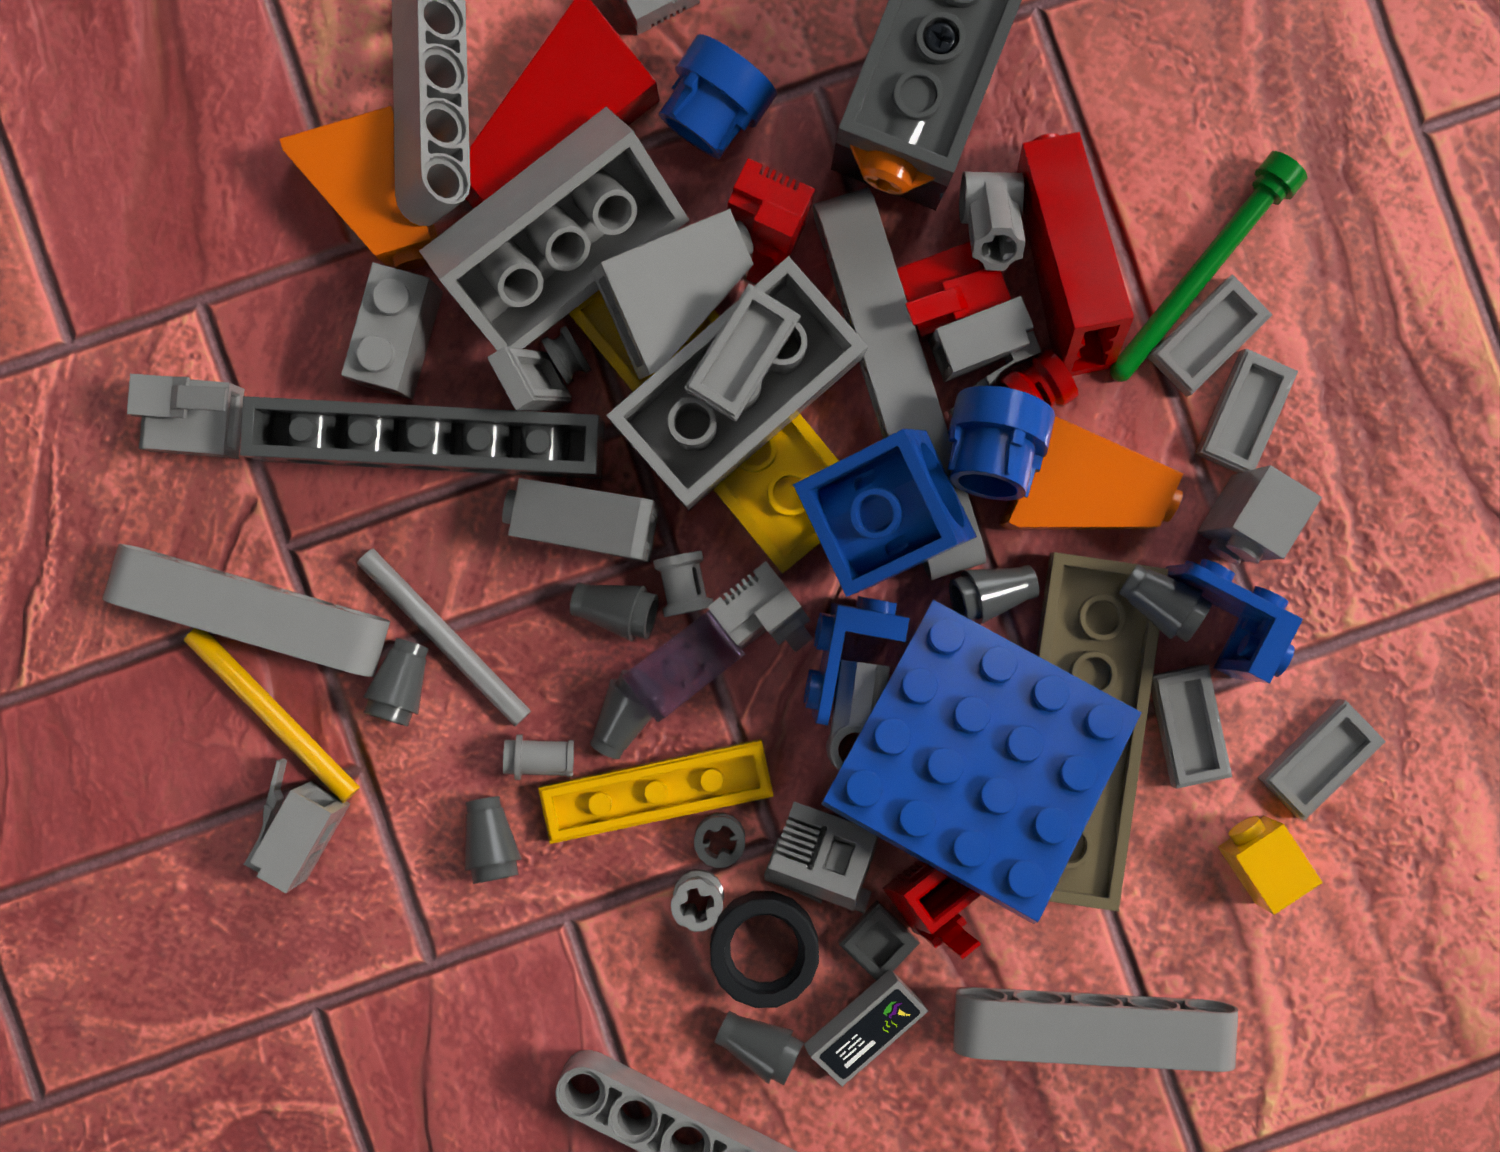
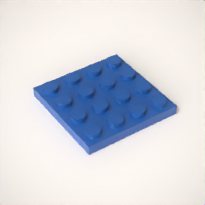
M933 600L821 805L1028 922L1035 924L1039 922L1142 712Z

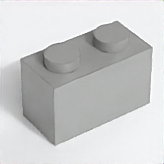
M372 262L341 375L358 385L413 400L443 291L429 277Z
M1271 465L1234 474L1197 532L1212 541L1208 548L1214 554L1236 565H1239L1242 560L1258 564L1259 561L1284 559L1322 497Z

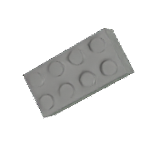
M605 107L419 252L438 279L497 351L503 347L523 349L599 290L592 270L600 262L670 234L688 222L689 218L634 131L609 108Z
M789 256L754 287L801 315V318L737 422L684 390L688 380L737 302L606 415L688 511L861 361L868 349V345Z

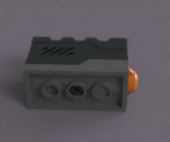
M889 0L838 128L831 170L869 184L883 192L900 196L936 211L955 172L1022 0Z

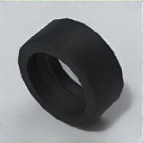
M752 891L734 899L718 916L710 940L711 968L719 985L734 1000L751 1007L777 1008L797 999L811 984L819 964L818 936L808 912L793 898L775 891ZM759 915H771L783 920L793 929L798 940V956L794 966L785 976L772 982H757L745 977L736 968L731 957L730 943L735 930L744 921Z

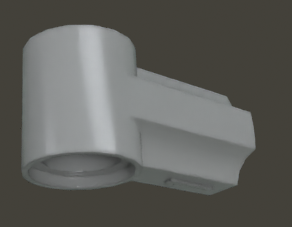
M964 171L962 174L959 194L960 223L968 224L972 257L980 260L985 270L1003 271L1014 261L1023 258L1026 241L1021 218L1024 203V178L1022 173Z
M840 660L831 731L826 743L827 756L831 764L839 771L844 763L838 752L840 741L846 735L860 733L888 683L889 666Z

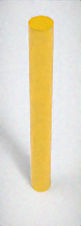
M194 628L187 634L184 642L342 803H345L360 789V786L209 632Z

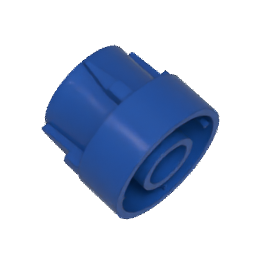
M697 34L675 67L679 77L672 86L673 93L659 112V116L687 142L702 152L720 159L740 130L745 131L747 127L754 128L757 126L777 96V90L762 72L740 54L712 37Z
M973 386L961 390L956 396L948 430V441L952 442L948 469L951 470V483L964 492L987 499L1009 501L1023 497L1027 498L1034 474L1040 471L1043 457L1048 452L1055 420L1053 408L1036 396L1006 387Z

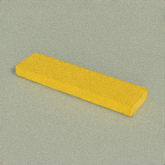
M762 739L546 784L538 788L550 844L774 797Z

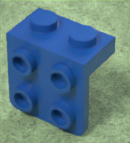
M1202 559L1200 564L1186 561L1185 564L1166 566L1165 569H1168V577L1203 590L1202 597L1212 602L1213 605L1239 618L1213 667L1214 669L1235 679L1269 684L1274 676L1279 677L1287 669L1295 651V647L1291 645V642L1303 620L1285 610L1289 603L1288 600L1262 587L1255 586L1253 591L1244 589L1232 582L1235 577L1233 571L1208 559Z
M858 596L856 607L832 603L830 614L819 613L814 646L818 650H823L820 670L809 669L803 703H806L805 708L812 709V716L816 724L828 726L846 631L906 642L910 618L895 614L897 603Z

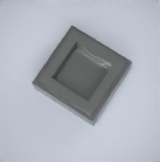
M878 900L838 940L839 945L876 981L889 969L894 971L920 944L918 938Z

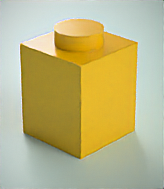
M1253 816L1241 821L1229 831L1230 839L1218 846L1220 852L1254 903L1273 915L1323 883L1286 826L1269 817L1263 816L1259 818L1258 816Z

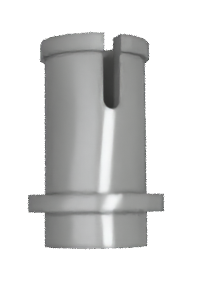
M517 734L516 740L504 741L503 774H514L515 780H521L522 775L573 777L574 740H523V734Z

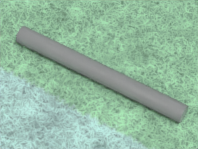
M374 548L370 549L358 560L357 565L514 727L530 714L531 710Z

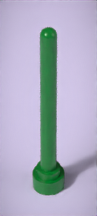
M1278 151L1270 152L1255 171L1256 180L1252 183L1254 188L1252 194L1118 356L1117 361L1111 365L1110 375L1115 381H1127L1270 206L1272 204L1278 205L1284 199L1293 198L1308 179L1306 171L1296 160Z

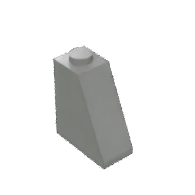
M731 209L602 261L592 270V274L639 380L655 373L666 364L754 265L750 254L753 253V243L750 234L743 222L740 220L735 221Z
M519 478L517 490L509 489L506 494L502 522L510 524L508 535L516 538L650 562L660 507L654 500Z

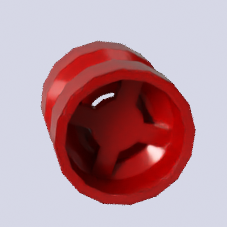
M1049 349L1032 358L1030 367L1023 372L1012 371L998 381V386L1029 393L1045 401L1051 407L1054 405L1063 407L1079 395L1071 373L1062 360Z

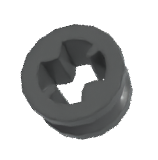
M566 325L560 328V335L556 339H550L547 336L541 339L567 385L574 381L573 375L576 372L583 371L587 374L592 371Z
M713 813L705 817L697 827L694 837L695 851L706 865L715 868L728 867L736 863L743 854L745 831L741 823L734 816L726 813ZM722 826L729 827L733 831L730 834V841L737 840L735 847L732 850L722 848L718 854L709 851L707 847L710 846L711 840H704V834L707 830L718 832Z

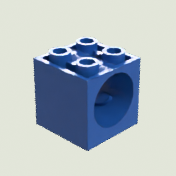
M902 429L793 484L846 597L873 587L977 537L926 430Z

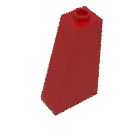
M574 0L470 146L471 185L469 194L465 199L473 209L605 107L609 108L629 126L660 101L657 82L591 0Z
M1080 132L1065 135L1055 133L1044 134L1032 141L1022 143L1016 173H1022L1024 178L1023 211L1051 349L1062 360L1071 375L1076 376L1110 369L1111 365L1117 361L1133 322L1134 314Z

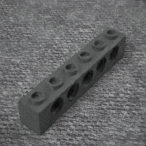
M243 396L240 456L262 462L602 479L605 422L599 415Z

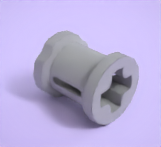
M702 551L683 553L653 561L655 570L661 572L667 606L662 609L664 617L708 609V606L713 603V598L706 596L700 567V563L704 560Z
M696 869L688 871L679 878L671 900V912L679 925L687 927L690 931L699 932L706 931L716 924L718 916L723 910L724 900L723 886L718 877L710 871ZM698 888L701 896L711 895L707 899L706 910L698 911L694 903L685 905V902L688 901L690 889Z

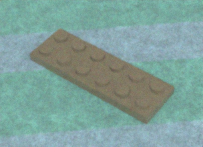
M1051 552L1049 556L1035 655L1142 713L1049 901L1119 912L1159 629L1136 609L1127 598L1119 594L1120 589L1137 564ZM1140 565L1147 570L1150 569L1165 576L1168 575V569Z

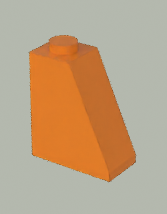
M392 106L279 139L282 150L383 264L389 267L395 266L396 269L403 271L416 269L427 264L419 251L438 237L434 224L419 226L410 222L401 213L396 202L394 109Z
M1055 416L1048 452L1043 457L1040 471L1034 474L1028 497L1010 500L999 526L1008 530H1135L1160 527L1162 521L1169 522L1179 508L1183 491L1177 488L1183 473Z

